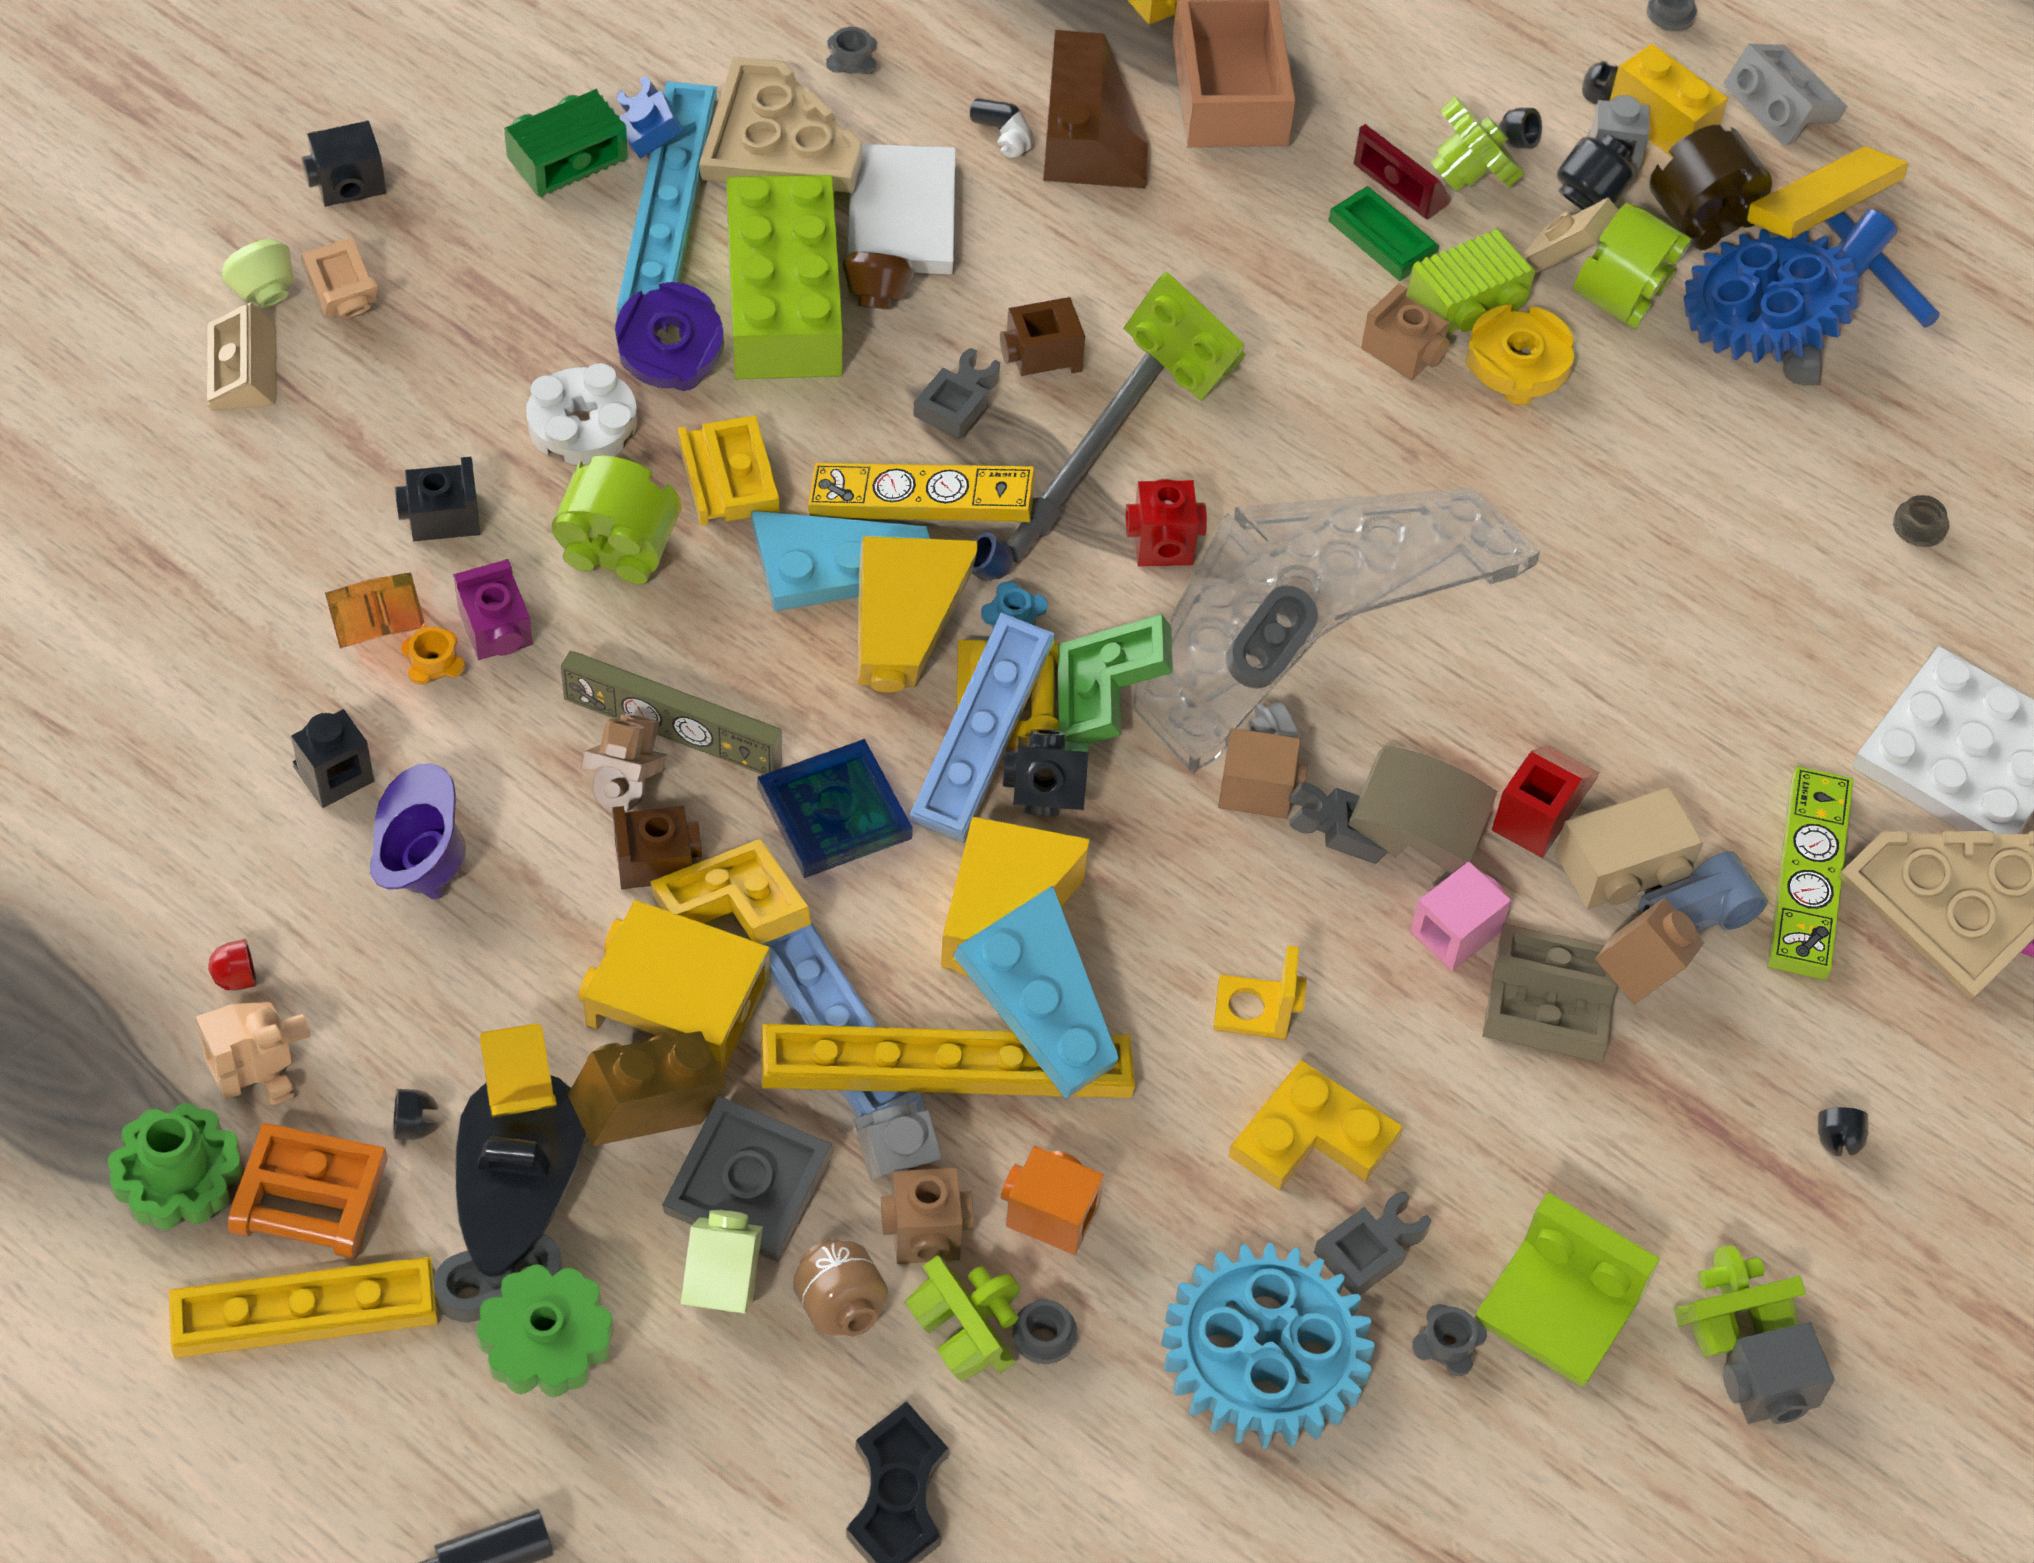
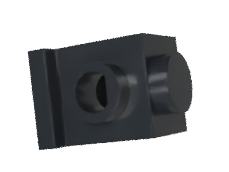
M472 456L461 457V465L405 470L406 486L395 487L399 520L410 519L413 542L481 535Z
M344 709L334 714H317L309 720L302 730L291 735L296 760L292 761L293 767L322 809L375 782L367 740ZM345 760L350 769L328 780L326 770Z

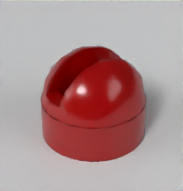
M246 939L225 943L217 947L209 957L208 971L217 986L228 991H239L257 986L253 959Z

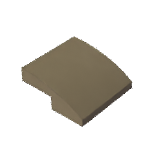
M1384 746L1376 756L1348 825L1394 857H1397L1410 845L1444 870L1453 874L1468 861L1471 863L1498 791L1472 775L1443 761L1413 751Z
M1503 923L1482 1037L1602 1063L1608 1045L1612 1003L1617 990V984L1595 960V957L1603 949L1604 945Z

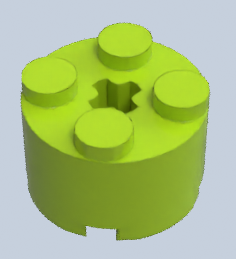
M1629 202L1621 207L1599 238L1601 243L1593 256H1588L1572 290L1583 299L1636 330L1652 306V303L1646 299L1651 300L1655 294L1660 297L1664 293L1677 271L1669 264L1671 263L1676 266L1691 244L1692 238L1641 207Z
M606 455L594 456L587 466H583L581 461L574 470L551 525L555 539L565 549L562 558L568 565L580 571H592L596 565L615 570L616 574L626 582L637 585L646 583L650 573L654 572L658 567L681 511L682 504L676 490L669 483H666L663 491L649 481L653 471L627 459Z

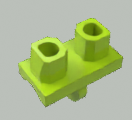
M1734 1245L1717 1247L1714 1251V1268L1698 1272V1280L1703 1290L1719 1286L1723 1294L1693 1301L1689 1305L1673 1309L1678 1327L1691 1324L1694 1336L1704 1357L1732 1351L1738 1338H1741L1735 1313L1751 1310L1757 1334L1799 1325L1793 1298L1805 1295L1806 1291L1801 1275L1749 1288V1279L1763 1276L1765 1273L1761 1258L1755 1257L1743 1260L1740 1252Z
M939 1255L922 1267L930 1278L922 1283L904 1302L928 1334L956 1315L964 1329L937 1348L939 1355L953 1375L962 1382L990 1365L1000 1374L1016 1363L1015 1359L987 1320V1318L994 1316L1002 1328H1008L1018 1320V1315L1010 1305L1020 1291V1285L1013 1275L1003 1274L992 1279L985 1267L979 1266L968 1275L969 1280L976 1289L970 1295L957 1274L952 1269H948Z

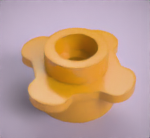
M425 627L416 631L402 643V655L409 659L411 666L408 670L410 681L418 685H425L430 680L440 679L444 676L455 678L463 673L465 662L463 658L457 656L455 647L458 644V639L455 633L439 627ZM434 656L438 657V658H435V659H428V658L434 657Z

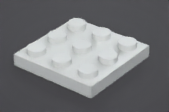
M1938 646L1857 753L1852 767L1960 831H1994V834H2020L2034 814V700Z

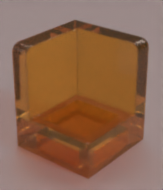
M411 572L368 579L325 593L339 648L351 647L385 636L418 630L425 626Z

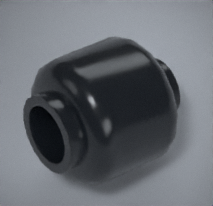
M1605 134L1600 141L1593 137L1581 138L1558 168L1557 178L1562 184L1558 192L1581 210H1585L1608 197L1615 204L1634 177V169L1626 160L1630 150L1608 134Z

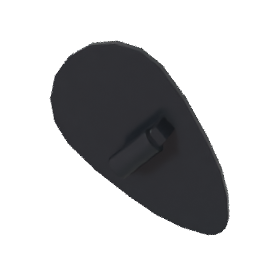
M552 1075L550 1077L553 1095H555L557 1103L555 1107L492 1118L487 1084L485 1083L470 1096L460 1117L456 1144V1199L459 1226L466 1249L475 1266L483 1275L489 1277H497L509 1271L528 1254L543 1236L576 1172L585 1144L586 1132L567 1095L571 1087L560 1078Z

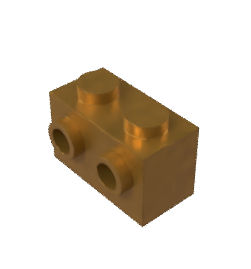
M701 1031L676 1036L673 1033H663L644 1042L623 1046L619 1043H609L595 1049L588 1056L586 1063L567 1095L591 1145L597 1146L699 1125L727 1081Z

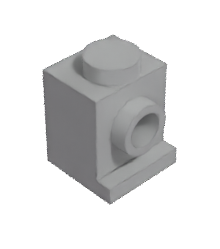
M1627 95L1616 96L1611 101L1598 100L1592 126L1588 131L1587 137H1593L1600 141L1605 134H1608L1625 145L1630 150L1626 160L1634 169L1633 178H1637L1649 137V105H1641L1635 98Z
M915 1102L896 1105L872 1112V1114L854 1118L870 1180L892 1174L893 1171H903L942 1159L929 1110L918 1112Z

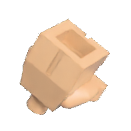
M272 1002L230 1004L195 1016L205 1061L224 1100L241 1095V1088L260 1082L271 1105L294 1098L293 1086L289 1077L281 1075L283 1069L292 1064L288 1044L310 1037V1030L303 1013L280 1020Z

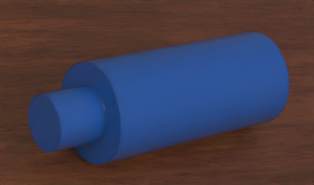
M1869 209L1837 245L1843 247L1844 258L1853 259L1854 272H1857L1858 279L1893 239L1897 230L1887 216L1879 211Z

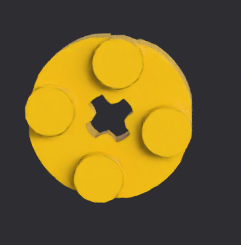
M1513 304L1497 306L1486 311L1474 323L1465 359L1466 366L1473 371L1474 375L1483 384L1503 394L1506 400L1517 405L1528 404L1533 401L1534 397L1544 396L1559 389L1569 378L1575 355L1572 348L1574 338L1569 327L1555 314L1543 308L1530 306L1528 313L1512 311ZM1510 347L1517 350L1528 348L1531 352L1530 355H1519L1514 353Z

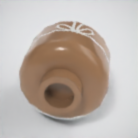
M826 1240L819 1242L803 1255L800 1265L794 1274L793 1289L815 1329L827 1336H857L865 1333L876 1323L878 1316L887 1303L888 1287L866 1249L853 1241Z

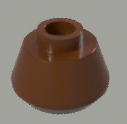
M851 252L843 260L842 264L849 294L859 296L858 306L890 310L891 300H902L915 274V269L908 258L882 253Z

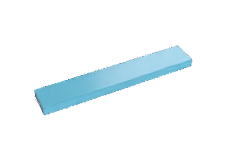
M666 81L664 95L672 104L683 132L662 144L650 154L617 303V316L624 303L635 293L642 290V293L645 294L650 290L659 289L660 283L680 282L701 181L699 162L714 119L717 104V86Z

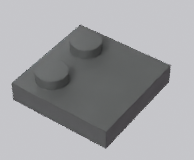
M718 1096L662 1204L664 1213L690 1225H693L699 1217L709 1219V1212L711 1210H727L748 1215L747 1224L763 1226L759 1254L779 1263L833 1154L832 1143Z

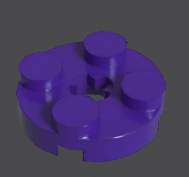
M679 282L660 283L659 289L650 290L645 294L642 293V290L635 293L624 303L615 323V334L622 366L641 382L654 387L675 388L680 391L691 390L700 383L701 378L708 375L715 368L723 353L724 330L722 320L715 310L714 303L704 292L688 284ZM667 326H676L679 328L681 340L671 345L661 343V338L656 333L662 328L665 332H668Z

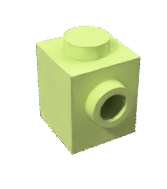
M711 1210L709 1212V1219L699 1217L690 1230L681 1305L745 1314L753 1303L763 1226L747 1224L748 1215L727 1210Z

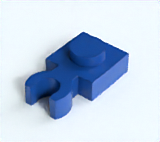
M646 76L640 79L642 89L636 96L628 98L623 90L617 94V101L625 111L619 118L625 123L629 145L640 159L683 132L672 104L662 90L658 91Z

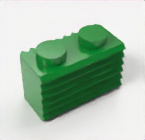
M597 89L579 96H566L556 106L535 115H521L511 125L504 127L507 158L536 195L542 198L546 192L552 194L556 188L561 190L565 184L570 186L574 180L579 182L582 177L588 178L591 173L597 174L600 169L606 170L609 165L615 166L618 161L624 162L628 157L625 123L623 120H620L618 114H615L614 109L610 108L608 101L605 102L603 95H599Z

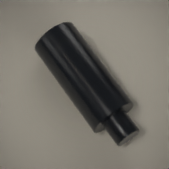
M535 1509L434 1545L436 1556L418 1563H534L553 1556V1550L540 1510Z

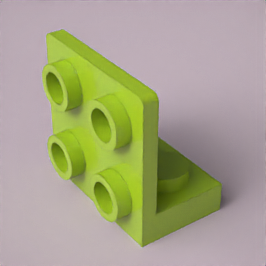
M1164 272L1156 280L1123 328L1133 337V340L1140 349L1150 353L1172 374L1174 380L1182 388L1189 390L1200 401L1223 381L1246 356L1242 351L1245 347L1244 343L1168 272Z
M1547 1192L1535 1210L1525 1240L1478 1308L1475 1320L1481 1322L1487 1330L1575 1384L1586 1386L1646 1293L1660 1258L1550 1192Z

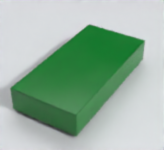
M1368 185L1330 209L1328 222L1398 281L1411 275L1412 267L1417 261L1422 262L1426 257L1431 258L1435 253L1438 254L1439 245Z

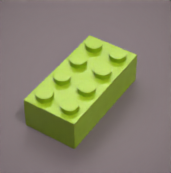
M832 175L726 177L734 380L842 377L843 332Z

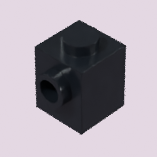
M369 120L307 133L310 155L302 156L303 169L308 187H319L325 207L386 194L382 159Z

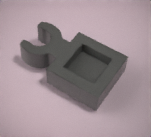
M973 348L966 350L960 357L957 374L942 368L914 401L913 416L960 439L987 407L989 390L993 389L999 382L1000 362L994 360L984 370L974 369L977 350Z
M1301 783L1289 795V802L1302 806L1290 819V826L1293 829L1306 834L1313 833L1316 830L1325 833L1326 847L1377 864L1388 853L1348 825L1360 796L1339 788H1335L1327 796L1320 788L1309 783Z
M1405 1191L1396 1193L1388 1199L1383 1215L1376 1220L1363 1207L1317 1240L1314 1249L1315 1255L1324 1260V1265L1334 1276L1339 1274L1345 1276L1343 1285L1351 1294H1363L1400 1267L1407 1253L1401 1246L1416 1245L1426 1237L1432 1221L1427 1215L1413 1224L1404 1223L1397 1216L1408 1205L1410 1196Z

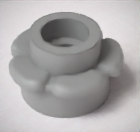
M1276 702L1267 707H1264L1262 703L1255 706L1256 718L1249 720L1248 723L1250 731L1298 738L1293 719L1281 702Z

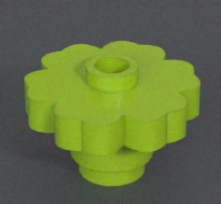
M1456 95L1440 109L1443 116L1456 132L1437 148L1439 154L1430 162L1456 192L1461 190L1466 184L1469 187L1473 186L1489 170L1509 188L1525 175L1522 167L1503 145L1508 140V137L1489 116L1481 121Z

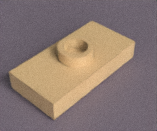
M1608 197L1573 216H1570L1568 212H1564L1553 219L1538 234L1522 256L1533 267L1535 274L1596 245L1602 233L1619 210Z

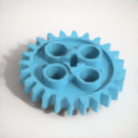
M1267 1243L1263 1258L1257 1259L1254 1258L1249 1247L1246 1244H1242L1236 1263H1232L1224 1253L1219 1251L1215 1255L1214 1273L1200 1264L1196 1265L1192 1277L1194 1285L1180 1282L1176 1294V1301L1179 1304H1169L1165 1322L1170 1327L1164 1328L1161 1346L1172 1350L1166 1353L1165 1372L1180 1373L1175 1379L1174 1394L1185 1395L1194 1392L1189 1414L1195 1416L1207 1409L1212 1411L1213 1418L1210 1431L1214 1433L1220 1430L1227 1422L1234 1424L1235 1443L1241 1444L1249 1430L1258 1431L1261 1446L1266 1449L1269 1447L1273 1432H1281L1289 1447L1296 1445L1300 1427H1304L1314 1439L1320 1438L1324 1427L1323 1417L1339 1426L1343 1421L1346 1411L1344 1405L1357 1406L1362 1392L1358 1385H1366L1372 1367L1365 1362L1371 1360L1374 1342L1364 1337L1368 1335L1371 1319L1365 1316H1354L1359 1308L1360 1295L1350 1294L1341 1297L1339 1294L1342 1290L1345 1276L1339 1274L1324 1280L1320 1277L1324 1260L1321 1258L1315 1260L1308 1268L1300 1266V1249L1296 1247L1289 1253L1286 1261L1277 1259L1273 1243ZM1264 1296L1270 1297L1278 1301L1281 1307L1276 1309L1264 1308L1254 1299ZM1229 1305L1235 1306L1240 1312H1238L1237 1310H1235V1309H1233V1308H1229V1307H1227V1306H1229ZM1224 1335L1232 1339L1236 1345L1230 1348L1217 1347L1209 1341L1208 1337ZM1303 1341L1318 1342L1325 1347L1327 1352L1323 1354L1309 1353L1299 1343ZM1296 1377H1298L1301 1380L1309 1381V1383L1302 1384ZM1263 1379L1273 1381L1282 1391L1273 1394L1264 1393L1257 1389L1253 1382Z

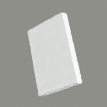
M862 144L864 156L854 192L850 193L848 255L851 252L895 255L908 258L915 269V273L952 274L955 147Z

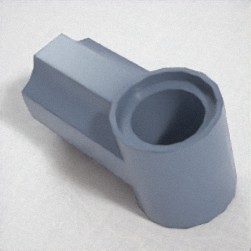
M1726 851L1703 862L1693 872L1691 877L1642 895L1638 908L1642 914L1665 897L1676 910L1685 913L1691 919L1698 933L1718 924L1723 930L1740 928L1759 916L1767 906L1768 900L1734 851Z

